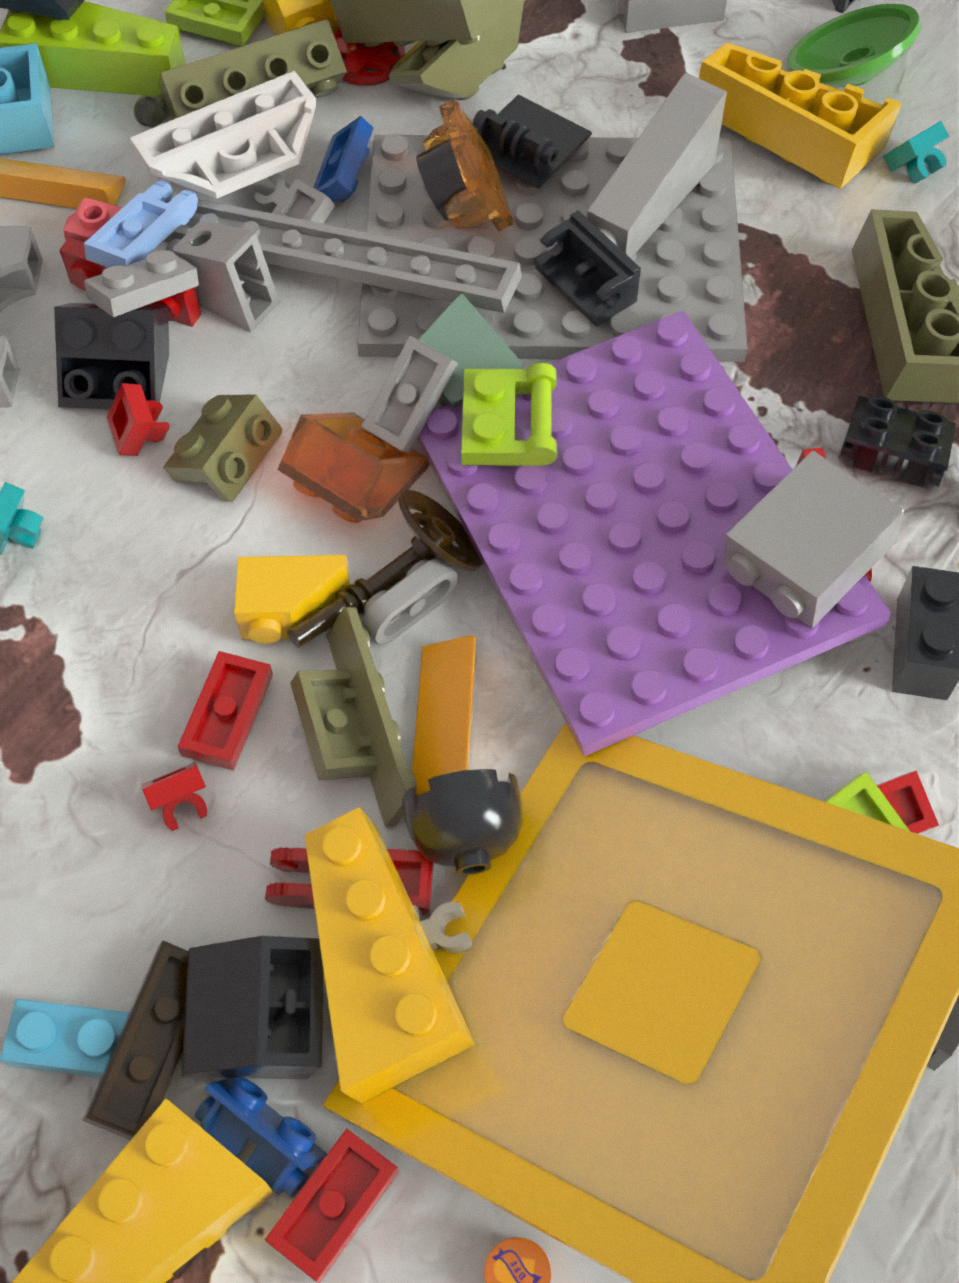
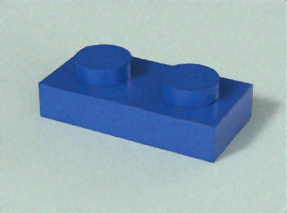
M359 116L332 135L313 186L316 190L327 195L333 203L338 200L344 202L354 193L358 186L356 177L359 168L369 154L370 149L367 145L374 127L362 116Z

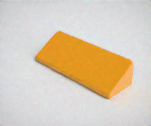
M0 158V197L77 209L85 197L116 206L126 183L124 176Z
M463 636L422 647L412 772L417 786L416 797L430 791L428 779L443 774L469 770L477 654L476 636Z

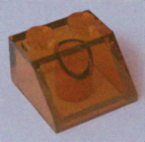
M354 412L301 414L277 470L294 480V488L301 493L311 497H320L333 505L332 511L346 521L360 523L363 520L384 517L398 502L402 493L409 490L430 465L427 457L413 448L410 453L403 452L362 428L361 426L365 419Z

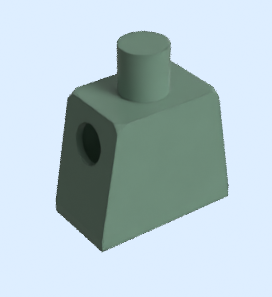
M463 294L459 295L418 339L458 362L438 400L441 406L449 404L454 408L463 403L464 368L523 369V363Z

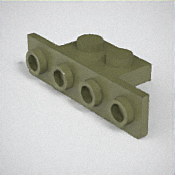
M344 607L326 635L337 670L297 671L290 684L318 780L370 776L385 827L395 826L404 816L402 798L406 791L414 786L416 795V779L413 772L408 769L401 749L400 730L398 724L392 720L385 699L383 677L376 671L370 652L369 633L361 624L357 608Z

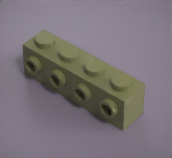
M326 19L161 72L158 86L171 119L174 120L292 71L297 73L311 93L313 92L315 98L323 97L339 89L337 84L342 81L347 70L329 21Z

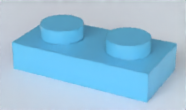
M16 999L0 1061L10 1067L101 1078L129 1012Z

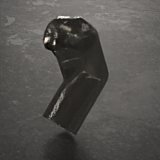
M162 93L156 97L141 96L136 100L133 107L136 121L147 127L154 128L170 116Z

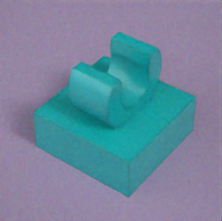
M939 121L885 154L883 158L891 172L907 163V174L911 181L916 184L930 176L924 162L928 165L932 174L947 165L944 154L939 149L934 148V146L950 136L942 121Z
M7 482L4 483L0 491V555H2L9 539L23 547L33 549L41 533L39 527L44 518L33 511L23 509L25 490Z

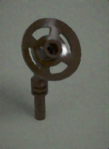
M415 490L404 491L399 497L398 502L407 525L415 535L411 539L412 546L367 580L359 578L354 584L346 586L345 591L340 590L336 592L334 601L289 628L287 634L292 643L297 648H300L330 629L344 607H356L358 614H363L366 603L376 593L383 590L388 591L395 586L421 560L427 559L430 561L439 557L458 568L467 571L478 570L483 563L460 521L442 505L423 493ZM409 509H414L419 512H415L412 514ZM455 541L459 547L454 546L452 542Z

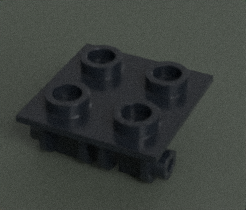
M518 94L498 114L492 109H488L486 112L479 110L473 119V127L477 129V135L465 145V150L539 189L592 135V131Z
M859 396L839 458L848 460L847 466L872 472L880 451L883 452L877 475L882 476L889 455L897 456L898 459L891 479L897 480L903 462L907 459L909 461L903 474L902 482L927 489L929 485L939 487L944 471H947L956 423L948 421L946 417L934 411L922 410L915 412L898 407L894 401L885 397L873 396L866 398Z

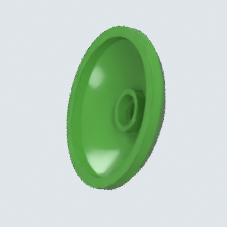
M880 4L857 9L833 18L810 31L794 45L787 59L790 72L807 69L821 74L819 83L831 87H846L847 84L853 86L866 84L890 68L911 48L921 29L919 14L908 5Z

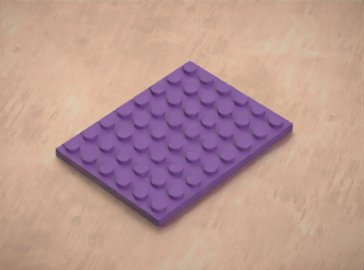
M683 310L549 363L557 372V385L552 391V437L557 442V458L552 464L545 466L462 465L463 403L454 408L447 404L433 410L417 438L584 757L889 623L891 612L866 575L813 628H810L798 618H789L782 614L774 606L770 598L753 586L740 584L730 575L727 568L723 566L726 534L793 469ZM515 394V440H527L531 437V394Z

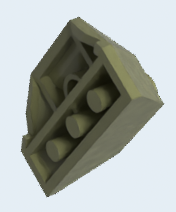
M524 2L484 30L485 36L477 42L460 45L458 40H447L438 45L428 46L425 41H419L392 66L391 73L389 74L392 84L435 98L466 100L474 96L479 91V86L491 74L499 71L504 66V61L517 49Z

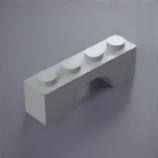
M0 226V312L20 299L36 295L43 258L31 226ZM0 335V407H12L20 368L7 337Z

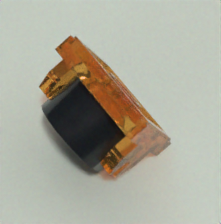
M452 99L439 106L444 124L431 131L423 141L426 151L416 156L421 178L436 209L445 221L453 220L456 229L474 227L488 219L491 220L498 232L512 226L514 219L490 149L458 101Z

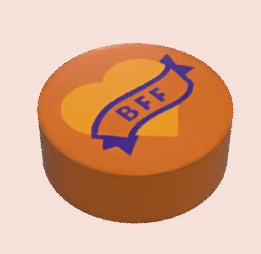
M513 1237L505 1239L498 1243L487 1257L484 1268L485 1283H550L551 1267L549 1259L538 1244L527 1238Z

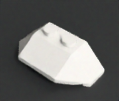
M292 71L132 136L130 141L151 174L217 199L299 164L316 108V98L297 73Z

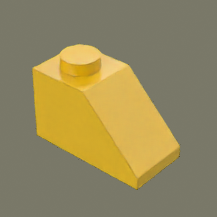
M346 555L238 557L234 615L242 640H253L258 643L269 644L280 639H290L287 634L289 628L334 601L336 592L340 590L345 591V587L351 584Z

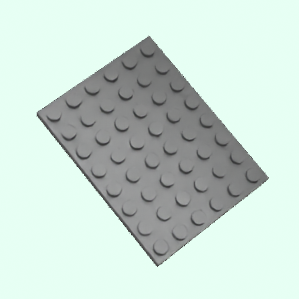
M374 135L366 232L519 262L522 277L505 313L474 307L518 359H562L683 310L719 362H745L747 337L731 139H719L715 165L631 258L641 267L637 302L596 327L535 269V259L556 245L555 243L553 246L546 248L540 242L541 238L549 230L568 220L570 215L577 210L587 218V210L638 138L589 137L538 189L466 151L465 145L474 136ZM451 137H455L464 149L476 173L483 192L484 204L466 212L464 216H458L450 221H445L427 192L418 169L416 156ZM362 283L357 340L358 355L361 357H398L409 336L419 339L452 302Z

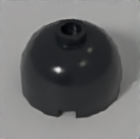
M494 769L462 770L428 779L430 791L417 797L414 786L406 791L402 798L405 822L412 841L425 858L442 866H454L458 875H474L491 869V860L505 854L519 836L523 823L519 785L514 774L509 773L507 782L498 781L497 772Z

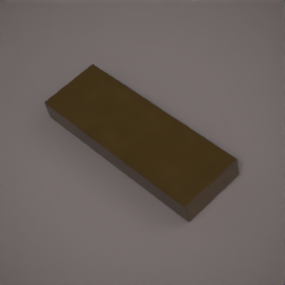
M164 940L159 944L82 1121L131 1140L161 1105L183 1052L188 964L187 950Z

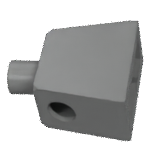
M202 221L197 223L181 240L174 239L166 247L165 251L170 250L197 268L199 286L195 287L199 305L246 331L252 332L280 302L257 234L254 231Z

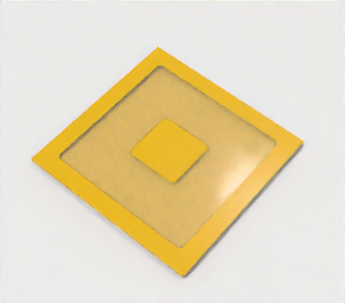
M565 722L520 793L523 823L518 838L505 854L491 860V869L479 874L468 875L452 902L460 903L464 909L465 916L449 921L445 927V935L453 937L461 933H467L472 940L473 946L464 952L455 954L448 953L441 948L433 950L475 1045L364 1103H360L342 1093L338 1080L322 1106L329 1112L631 1283H828L959 996V848L636 736L628 737L584 757Z

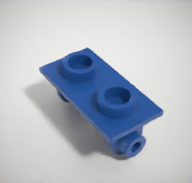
M227 1078L207 1084L204 1090L212 1096L206 1098L195 1113V1118L201 1122L200 1127L236 1157L241 1154L249 1140L257 1146L245 1165L261 1177L274 1193L280 1195L285 1192L293 1198L308 1179V1175L302 1170L322 1162L328 1154L314 1143L316 1141L314 1132L304 1123L293 1117L286 1116L283 1118L266 1104L268 1100L266 1093L259 1086L245 1078Z

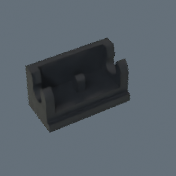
M579 210L572 213L568 220L552 228L541 238L540 242L546 248L553 246L555 243L556 245L535 259V269L593 325L597 327L637 302L641 267Z

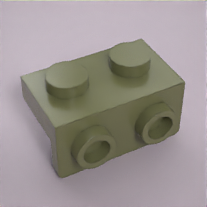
M256 394L216 395L203 406L201 417L189 433L183 435L176 442L174 453L163 466L174 481L208 483L222 501H234L282 433V427Z

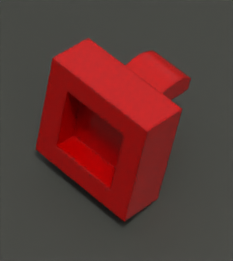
M122 383L106 417L119 455L138 456L145 440L161 442L170 428L167 422H156L163 409L162 403L153 400L146 401L142 386L139 384Z
M196 762L142 784V791L151 811L163 806V820L171 831L179 829L173 812L174 808L181 802L192 803L196 807V812L200 819L207 816L206 803L202 796L196 793V791L206 787Z

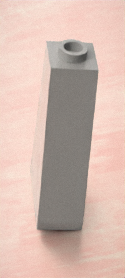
M687 72L680 78L587 210V219L630 258L633 257L715 165L727 91Z

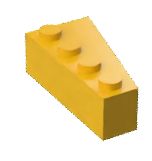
M728 42L702 61L699 79L727 91L722 125L741 134L748 141L757 143L781 156L786 162L801 167L817 176L821 181L832 184L839 189L846 185L886 148L902 102L886 97L883 104L863 98L865 89L847 84L845 90L842 91L819 83L821 74L807 69L791 72L781 70L782 63L780 60Z
M358 807L304 836L340 1089L342 1093L360 1103H364L474 1046L475 1043L379 830L364 811Z
M165 1099L12 1283H166L173 1277L172 1273L206 1247L208 1249L229 1232L228 1228L253 1208H259L274 1196L275 1193L254 1171L169 1100Z

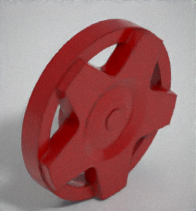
M340 29L333 33L341 57L345 60L344 65L347 72L342 80L347 83L376 85L390 80L389 74L391 73L392 66L405 55V46L397 47L394 42H384L378 46L367 48L364 46V43H345ZM394 48L398 52L397 57L392 52H390ZM373 69L379 70L376 72L364 73L365 71Z

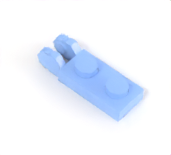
M158 180V182H155V185L150 186L143 194H137L84 243L86 259L107 268L118 265L126 266L145 259L177 227L185 225L195 215L198 203L196 193L183 189V191H180V194H177L172 199L173 189L170 183Z

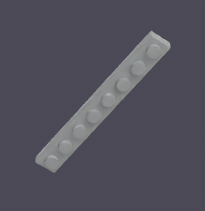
M198 199L195 215L189 219V222L177 227L164 240L167 243L174 239L181 240L197 223L202 221L247 229L256 232L267 264L453 302L459 295L463 294L474 307L505 313L522 277L519 262Z

